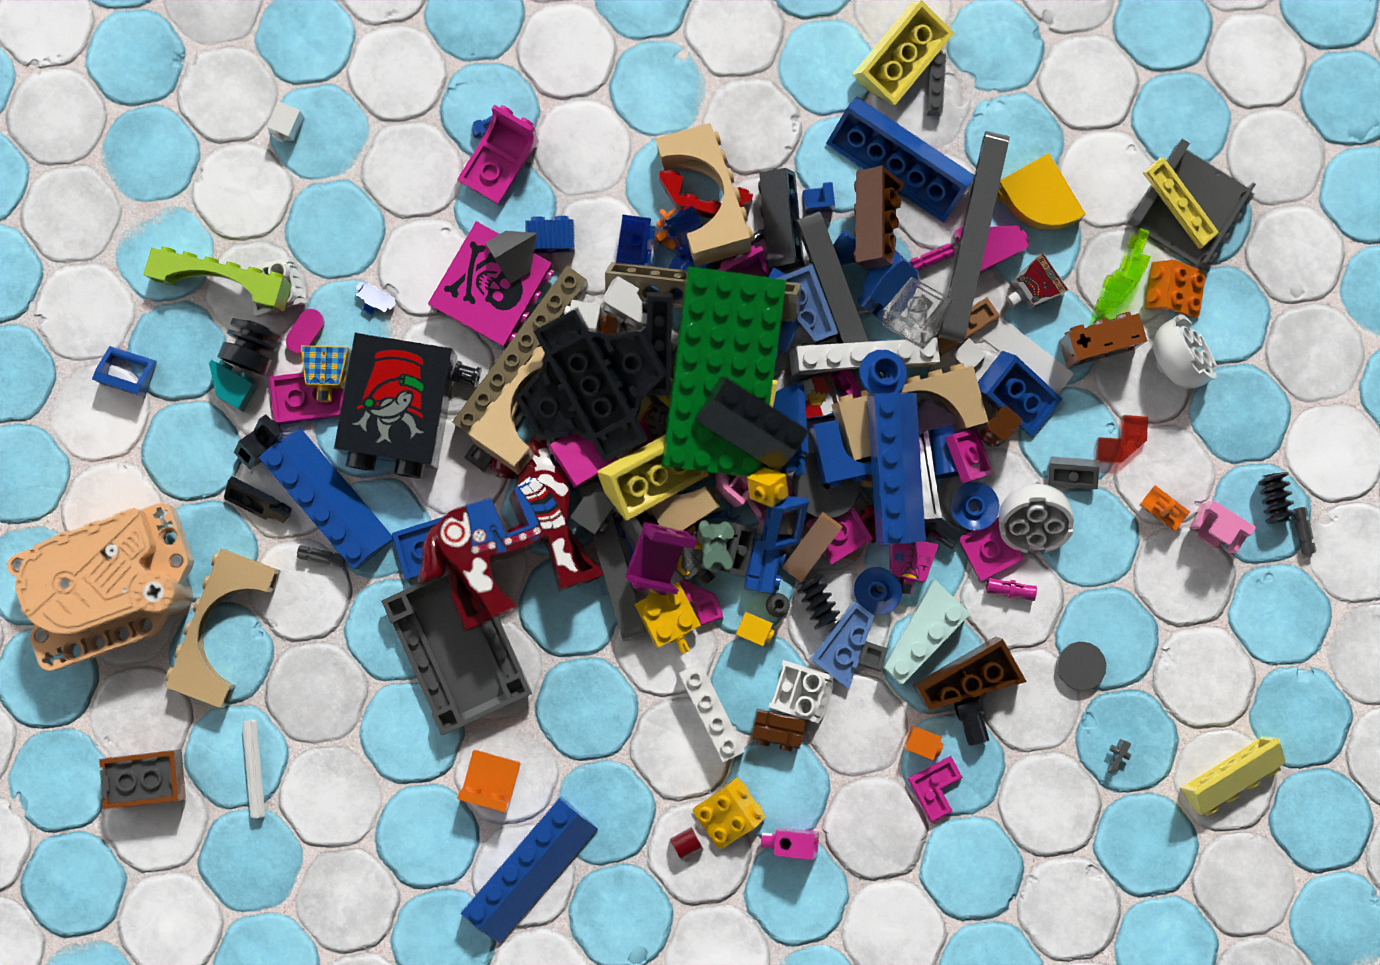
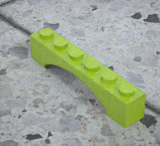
M162 246L161 250L151 248L143 273L144 276L155 282L176 286L177 281L197 276H215L229 279L243 285L253 295L252 301L256 304L282 312L285 310L292 286L291 283L284 279L285 276L280 273L270 272V275L263 274L261 269L248 266V270L240 268L241 265L229 261L224 265L220 264L219 260L205 256L203 260L197 258L196 254L183 251L181 255L177 254L176 250Z

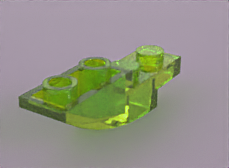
M1140 228L1135 234L1130 235L1126 246L1130 248L1128 255L1123 256L1119 265V269L1122 271L1116 269L1110 275L1107 274L1104 279L1102 288L1105 291L1103 297H1099L1094 310L1097 311L1095 319H1102L1119 306L1142 278L1151 258L1148 255L1142 254L1150 231Z

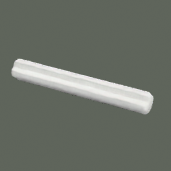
M247 720L242 724L250 817L255 819L265 816L257 721Z

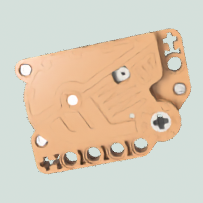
M163 503L143 509L130 508L101 521L97 520L73 531L60 533L42 543H37L29 550L11 556L7 562L9 573L16 576L15 591L22 607L21 609L35 624L30 638L38 663L41 668L48 671L62 670L154 637L161 632L169 614L183 612L188 608L193 599L192 587L187 578L193 568L194 559L177 510L173 506ZM163 510L168 512L165 515V520L160 519V516L163 515ZM171 532H175L176 541L170 545L167 542V537ZM147 619L153 622V627L149 632L144 629V622ZM124 627L129 631V636L126 640H122L120 637V632ZM100 636H103L105 645L99 649L96 642ZM77 644L81 647L79 657H75L73 654V648ZM53 655H63L64 657L54 660L53 663L50 662V659L54 657Z

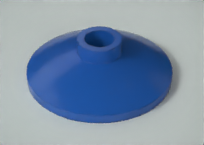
M969 482L962 485L955 491L951 499V512L954 519L959 525L969 530H982L989 527L996 520L1000 509L999 499L994 490L981 482ZM970 503L977 504V511L970 510Z
M871 567L861 572L854 584V595L858 604L872 614L883 615L893 611L898 606L902 597V588L898 578L891 571L882 567ZM877 585H881L884 588V591H878Z

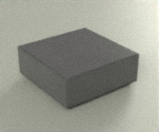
M866 641L863 644L858 665L881 672L888 648Z

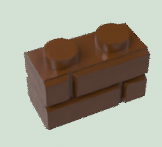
M1008 406L1001 407L979 431L982 436L981 440L989 447L1000 446L1008 440L1013 431L1023 422L1022 418Z
M756 709L751 738L756 739L755 744L769 747L771 742L780 744V750L793 752L794 748L800 749L806 719Z

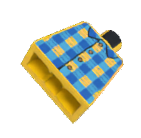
M301 345L305 384L309 388H317L318 402H331L332 389H344L351 350L348 347Z

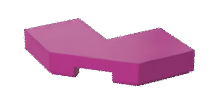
M686 580L679 581L689 603H693L701 626L724 618L716 594Z

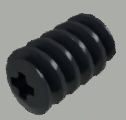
M1289 472L1263 475L1264 479L1258 482V485L1266 486L1265 489L1260 491V494L1268 496V498L1261 501L1262 504L1270 506L1263 510L1264 514L1271 515L1270 518L1265 520L1267 524L1294 520L1290 519V516L1296 514V510L1288 509L1289 506L1294 504V501L1286 500V497L1293 493L1284 489L1291 485V482L1283 480L1284 477L1289 475Z
M823 574L797 584L802 585L797 593L806 594L801 600L802 603H810L805 609L806 612L814 611V614L809 618L810 621L818 620V623L813 627L814 630L839 620L836 617L840 614L839 610H831L836 605V602L827 601L832 596V593L823 592L828 584L819 583L824 577Z

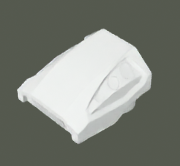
M287 257L254 266L261 269L263 274L270 275V272L280 273L285 276L284 279L292 284L285 308L306 304L305 286L301 272L293 258ZM253 302L255 308L253 312L254 317L265 316L278 311L261 307Z
M783 660L781 664L783 668L773 700L771 703L769 702L768 707L819 723L826 713L831 697L833 676Z

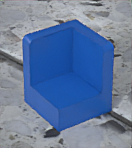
M833 182L823 183L822 188L803 190L805 214L834 211Z

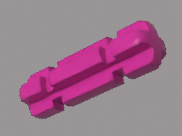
M949 243L942 246L941 249H934L921 255L920 258L911 259L909 262L920 271L923 267L927 268L943 261L944 258L953 257L955 250L952 244Z

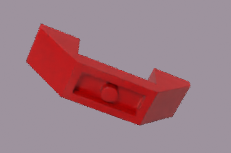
M674 170L660 171L659 182L676 210L686 212L690 209L695 215L711 219L717 214L721 207V202L716 200L701 201L692 194L680 195L683 186V176H680V173ZM737 187L741 202H738L739 206H744V208L750 206L753 194L749 193L750 191L745 188Z

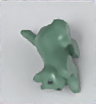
M706 518L700 521L697 529V539L702 546V568L708 569L713 573L718 572L721 567L725 570L732 568V559L726 546L728 540L734 536V529L730 523L724 521L721 524H710Z

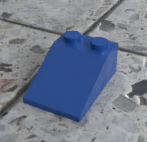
M1001 351L978 381L981 396L997 410L1003 406H1008L1022 418L1023 422L1019 427L1030 436H1034L1062 401V398L1017 355Z

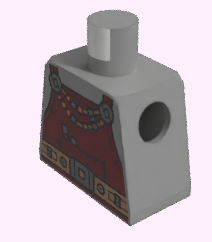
M1042 252L1011 281V285L1015 290L1006 296V300L1012 308L1024 302L1026 307L1031 310L1063 296L1068 291V288Z

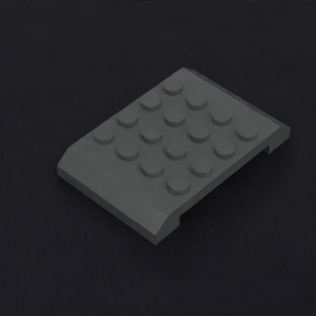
M447 570L437 580L426 584L418 583L381 600L432 710L431 714L441 736L533 694L499 617L491 619L487 624L464 632L450 598V580ZM478 601L480 608L485 612L481 603Z

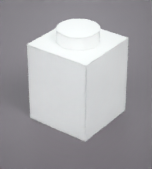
M278 101L267 124V129L271 132V137L280 142H285V140L294 142L305 117L299 109Z

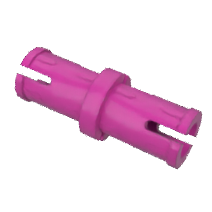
M988 578L985 592L1007 596V599H1013L1014 597L1035 601L1037 586L1016 583V580L1002 581Z

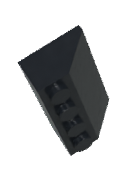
M721 376L694 420L775 471H778L798 451L809 433V430L729 378Z

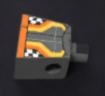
M692 525L686 531L697 539V528ZM698 539L694 549L683 547L675 569L680 576L689 581L696 575L704 586L716 577L710 570L701 567L703 552Z

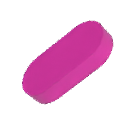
M307 309L299 316L286 337V345L290 351L295 354H301V345L312 346L325 324L324 317L319 311Z

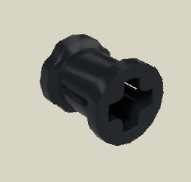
M457 361L452 374V382L461 381L470 384L472 388H476L482 368H472L463 365L461 361Z

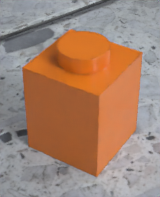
M911 725L903 749L934 760L935 756H940L944 743L941 742V736Z

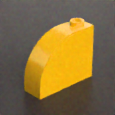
M1050 153L1000 180L997 197L1001 202L1006 203L1017 219L1030 227L1040 230H1059L1080 221L1086 215Z

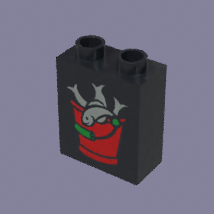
M361 333L354 334L334 444L335 450L347 455L346 467L375 471L376 460L394 462L393 474L415 479H423L425 468L438 469L453 385L452 374L458 357L452 348Z

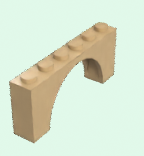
M711 123L655 138L658 155L664 171L690 169L701 172L712 178L724 193L723 202L717 214L703 227L687 233L688 245L695 267L752 251L751 241L754 240V234L751 226L747 227L745 221H748L744 206H739L738 202H741L739 190L737 187L733 188L732 183H734L731 168L726 169L725 164H728L725 150L719 149L721 140L718 131L714 132Z
M538 346L533 351L531 359L526 365H522L518 369L516 377L512 382L503 387L499 398L489 404L485 415L480 421L478 420L472 425L469 433L475 445L518 475L534 455L530 447L520 439L516 432L515 413L518 402L515 397L542 369V358L545 353L541 346Z
M964 363L950 366V371L946 373L939 369L928 372V378L920 379L919 375L907 378L906 384L898 392H920L932 396L950 412L957 429L969 428L988 422L974 366L965 367ZM867 390L860 391V397L853 398V395L850 394L839 397V403L831 404L835 420L838 421L843 447L853 460L871 456L867 396L872 394Z
M646 395L642 400L638 413L639 416L637 417L639 423L645 414L656 405L651 395ZM633 448L616 457L618 460L634 452ZM705 486L692 493L674 494L650 507L646 512L650 516L654 515L659 523L657 525L685 531L721 508V505L709 486Z
M221 548L212 559L211 565L213 569L211 574L207 575L202 585L204 589L203 594L194 604L193 612L195 614L192 621H189L184 629L186 637L183 644H179L174 656L177 658L174 667H170L165 681H167L166 688L219 708H227L235 684L220 676L211 666L206 656L203 635L207 619L212 610L223 599L234 593L245 590H262L272 593L281 570Z

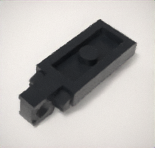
M233 476L227 481L224 494L225 500L264 520L271 518L284 523L290 516L292 508L275 499V497Z

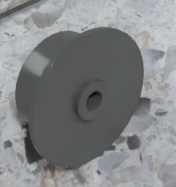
M813 452L804 458L805 474L798 477L793 474L792 488L794 496L807 498L809 500L807 513L815 517H819L822 512L831 518L846 513L858 498L860 482L853 483L851 478L843 480L844 485L830 488L829 483L821 485L815 454Z

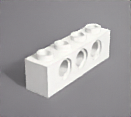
M701 662L680 672L679 675L722 762L745 752Z

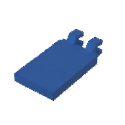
M797 382L776 391L773 407L807 429L804 385ZM807 436L798 451L777 471L785 474L786 478L787 473L794 472V476L797 477L805 474L803 455L808 453Z
M443 517L392 533L406 580L419 576L422 565V547L425 538L432 527L440 522Z

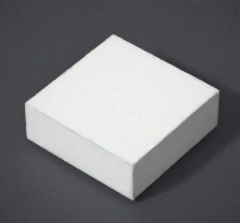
M970 338L952 355L959 364L964 363L965 367H975L986 356Z

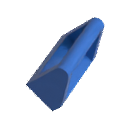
M109 346L95 369L92 380L145 398L157 361ZM113 357L146 367L137 383L108 375Z
M788 496L775 506L767 507L761 535L765 550L775 551L800 544L809 505L807 498ZM797 509L792 535L778 534L782 513Z

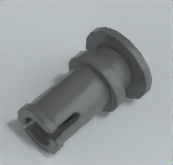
M772 594L766 600V610L773 617H782L789 611V600L783 594Z

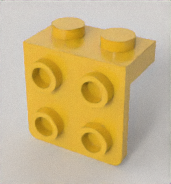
M739 777L731 780L721 790L693 808L694 815L719 849L724 848L753 830L766 818L761 806L756 803L749 793L748 787Z

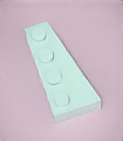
M935 579L930 581L925 593L919 600L913 614L907 621L901 635L882 666V669L899 685H903L970 615Z

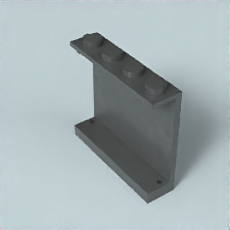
M1182 138L1166 161L1219 233L1203 248H1198L1152 185L1148 188L1127 224L1200 269L1205 264L1210 265L1217 255L1215 249L1218 244L1223 245L1230 233L1227 230L1230 225H1235L1242 215L1240 209L1243 204L1247 206L1255 193L1252 190L1256 184L1252 183L1246 187L1188 151L1187 148L1190 143Z

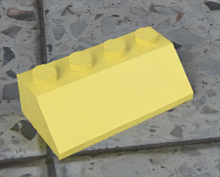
M922 0L910 3L853 72L852 76L869 92L892 105H896L953 36L954 32Z
M665 435L597 471L605 494L625 520H629L707 477L708 473L706 471L662 466Z
M1262 736L1180 788L1197 814L1211 815L1219 809L1218 805L1224 801L1229 803L1240 796V791L1245 788L1250 790L1259 785V780L1264 776L1271 777L1281 771L1280 766L1286 763L1281 743L1278 738Z

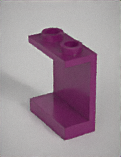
M644 522L625 578L632 583L633 588L640 591L651 589L664 596L668 593L678 595L679 590L671 584L672 577L683 547L694 549L697 539L687 531Z

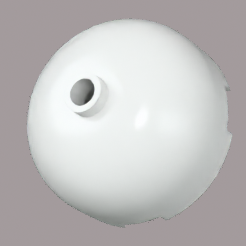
M1180 314L1164 323L1155 334L1153 349L1157 360L1156 365L1162 374L1164 373L1174 384L1184 388H1197L1217 378V374L1213 373L1212 370L1217 366L1201 334L1198 335L1194 329H1191L1192 322L1186 316Z
M1044 484L1022 486L1011 492L1000 507L999 528L1001 537L1014 550L1028 553V550L1044 549L1045 552H1049L1065 544L1073 534L1074 516L1071 504L1066 496L1054 487Z

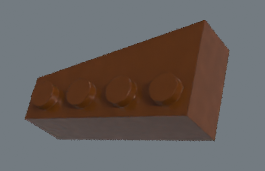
M884 166L856 171V181L854 182V190L856 192V203L854 204L856 226L854 227L856 249H854V259L857 264L866 270L893 265L896 247V237L893 230L898 228L899 224L896 209L901 208V198H898V191L903 190L904 183Z
M994 637L914 683L912 686L923 706L932 710L966 698L977 697L987 692L1001 690L1027 681L1005 641L1002 638Z

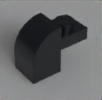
M265 414L259 418L254 431L239 440L234 453L251 470L262 462L259 456L283 438L281 436L283 431L276 421L271 420Z

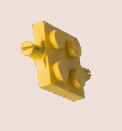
M680 583L673 584L679 590L678 595L668 593L664 596L649 589L651 593L634 605L655 647L659 648L667 643L676 642L681 655L687 653L691 649L684 637L691 630L701 625Z

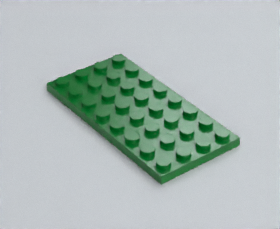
M691 266L687 267L662 466L740 476H750L761 469V461L694 420L720 376L729 378L770 405L786 280Z

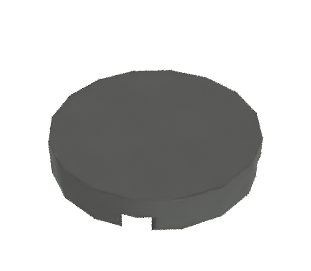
M1079 641L1067 645L1057 658L1056 669L1059 678L1068 687L1076 690H1088L1101 683L1106 674L1107 664L1104 654L1098 647L1088 642Z

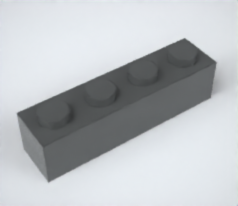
M938 53L929 64L926 115L941 116L943 112L946 54Z

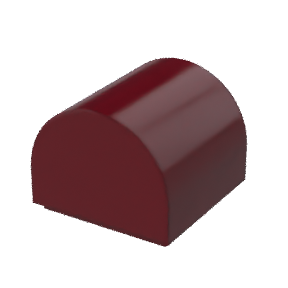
M692 826L670 838L681 861L704 849Z

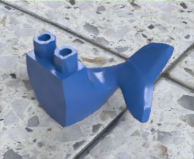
M844 231L833 244L840 265L856 263L854 259L856 240L853 235ZM895 250L893 265L868 271V275L861 286L865 291L857 302L867 311H870L878 302L879 305L872 313L883 323L892 314L898 318L915 296L920 282L918 269Z

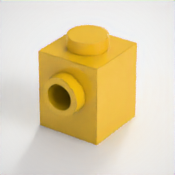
M762 467L747 477L749 496L754 501L773 507L788 497L785 474Z
M745 612L735 635L763 646L765 642L770 643L775 630L771 629L773 623Z

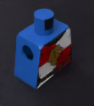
M830 371L819 373L802 382L801 384L804 385L806 422L834 418L831 404L839 403V396Z

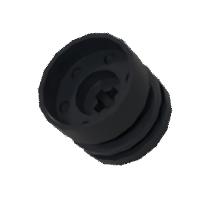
M232 318L230 325L240 330L239 332L227 330L226 333L236 339L235 343L223 342L217 357L248 371L264 376L267 375L272 360L263 355V351L275 352L277 348L268 344L267 341L279 343L281 337L259 323Z

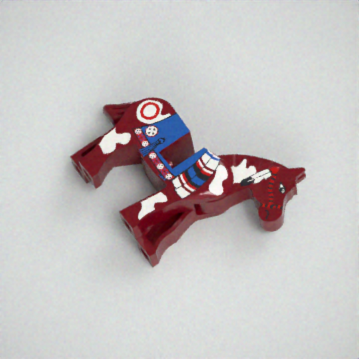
M534 434L528 444L534 456L521 473L517 474L516 487L509 497L519 525L508 529V533H505L491 498L451 510L440 522L432 527L425 538L422 547V565L418 581L420 584L432 582L441 578L445 573V569L447 570L450 580V598L464 632L487 624L491 619L509 613L516 608L513 600L507 597L494 582L490 571V562L513 557L543 542L548 549L559 592L576 585L579 587L604 575L602 568L589 559L583 545L567 526L570 491L565 472L549 449V445L560 438L539 441ZM478 601L481 603L485 612L480 608Z

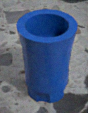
M945 425L932 428L930 430V442L935 479L959 476L945 439L955 434L954 426Z

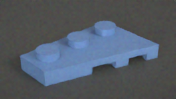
M813 264L776 278L786 280V282L801 284L800 311L797 320L815 342L839 333Z
M853 601L810 657L812 662L833 676L834 679L847 689H850L851 679L855 668H857L863 644L866 642L874 615L856 601Z

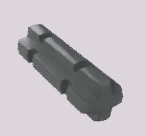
M1295 508L1293 510H1296V514L1293 517L1297 520L1295 526L1299 542H1302V545H1300L1303 555L1313 554L1316 552L1315 543H1312L1314 537L1310 520H1307L1309 516L1307 508Z
M299 546L297 550V558L309 559V561L328 565L332 563L333 566L343 567L345 559L340 553L333 554L330 551L316 548L310 549V547Z

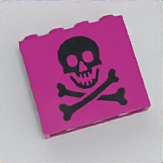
M476 221L427 304L436 312L448 315L501 345L502 349L505 350L516 336V331L520 324L524 325L529 318L530 313L528 310L531 305L538 303L542 295L540 291L544 283L548 284L554 274V271H552L553 266L551 262L534 253L531 273L510 285L485 244L499 235V233Z

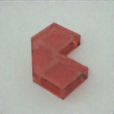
M1123 415L1121 439L1098 437L1096 460L1103 463L1120 464L1147 441L1148 417Z

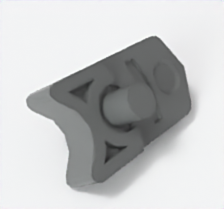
M1120 739L1117 746H1110L1109 751L1113 752L1114 755L1107 768L1108 773L1113 774L1116 772L1122 758L1130 759L1131 754L1128 753L1131 743Z

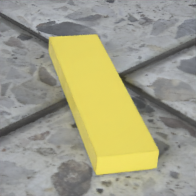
M1164 157L1159 158L1143 172L1149 183L1198 248H1203L1219 233Z

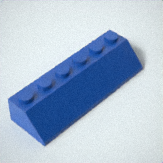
M856 97L847 106L826 142L828 146L863 169L884 166L904 183L903 190L898 191L900 194L943 223L974 180V174L859 97Z
M879 393L867 396L876 545L926 542L916 393Z
M302 429L277 441L259 456V459L353 569L359 570L394 540L392 534Z
M561 796L460 914L478 930L501 943L598 828Z

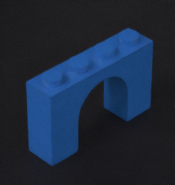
M837 420L814 424L809 427L821 485L829 483V487L832 488L844 485L843 480L851 478L853 483L868 480L867 475L872 474L871 463L857 462L846 453Z

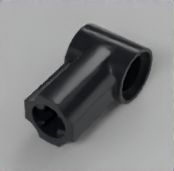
M941 519L940 522L925 523V536L932 537L950 549L954 548L963 532L944 519Z
M970 697L953 703L959 721L962 722L968 746L989 741L990 739L982 716L984 710L980 697Z

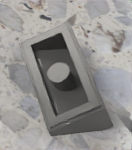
M1051 457L1048 485L1098 489L1100 461Z

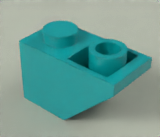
M211 359L209 366L216 396L243 412L258 389L252 383L254 379L243 372L240 375L232 372L233 366L223 360L217 363Z

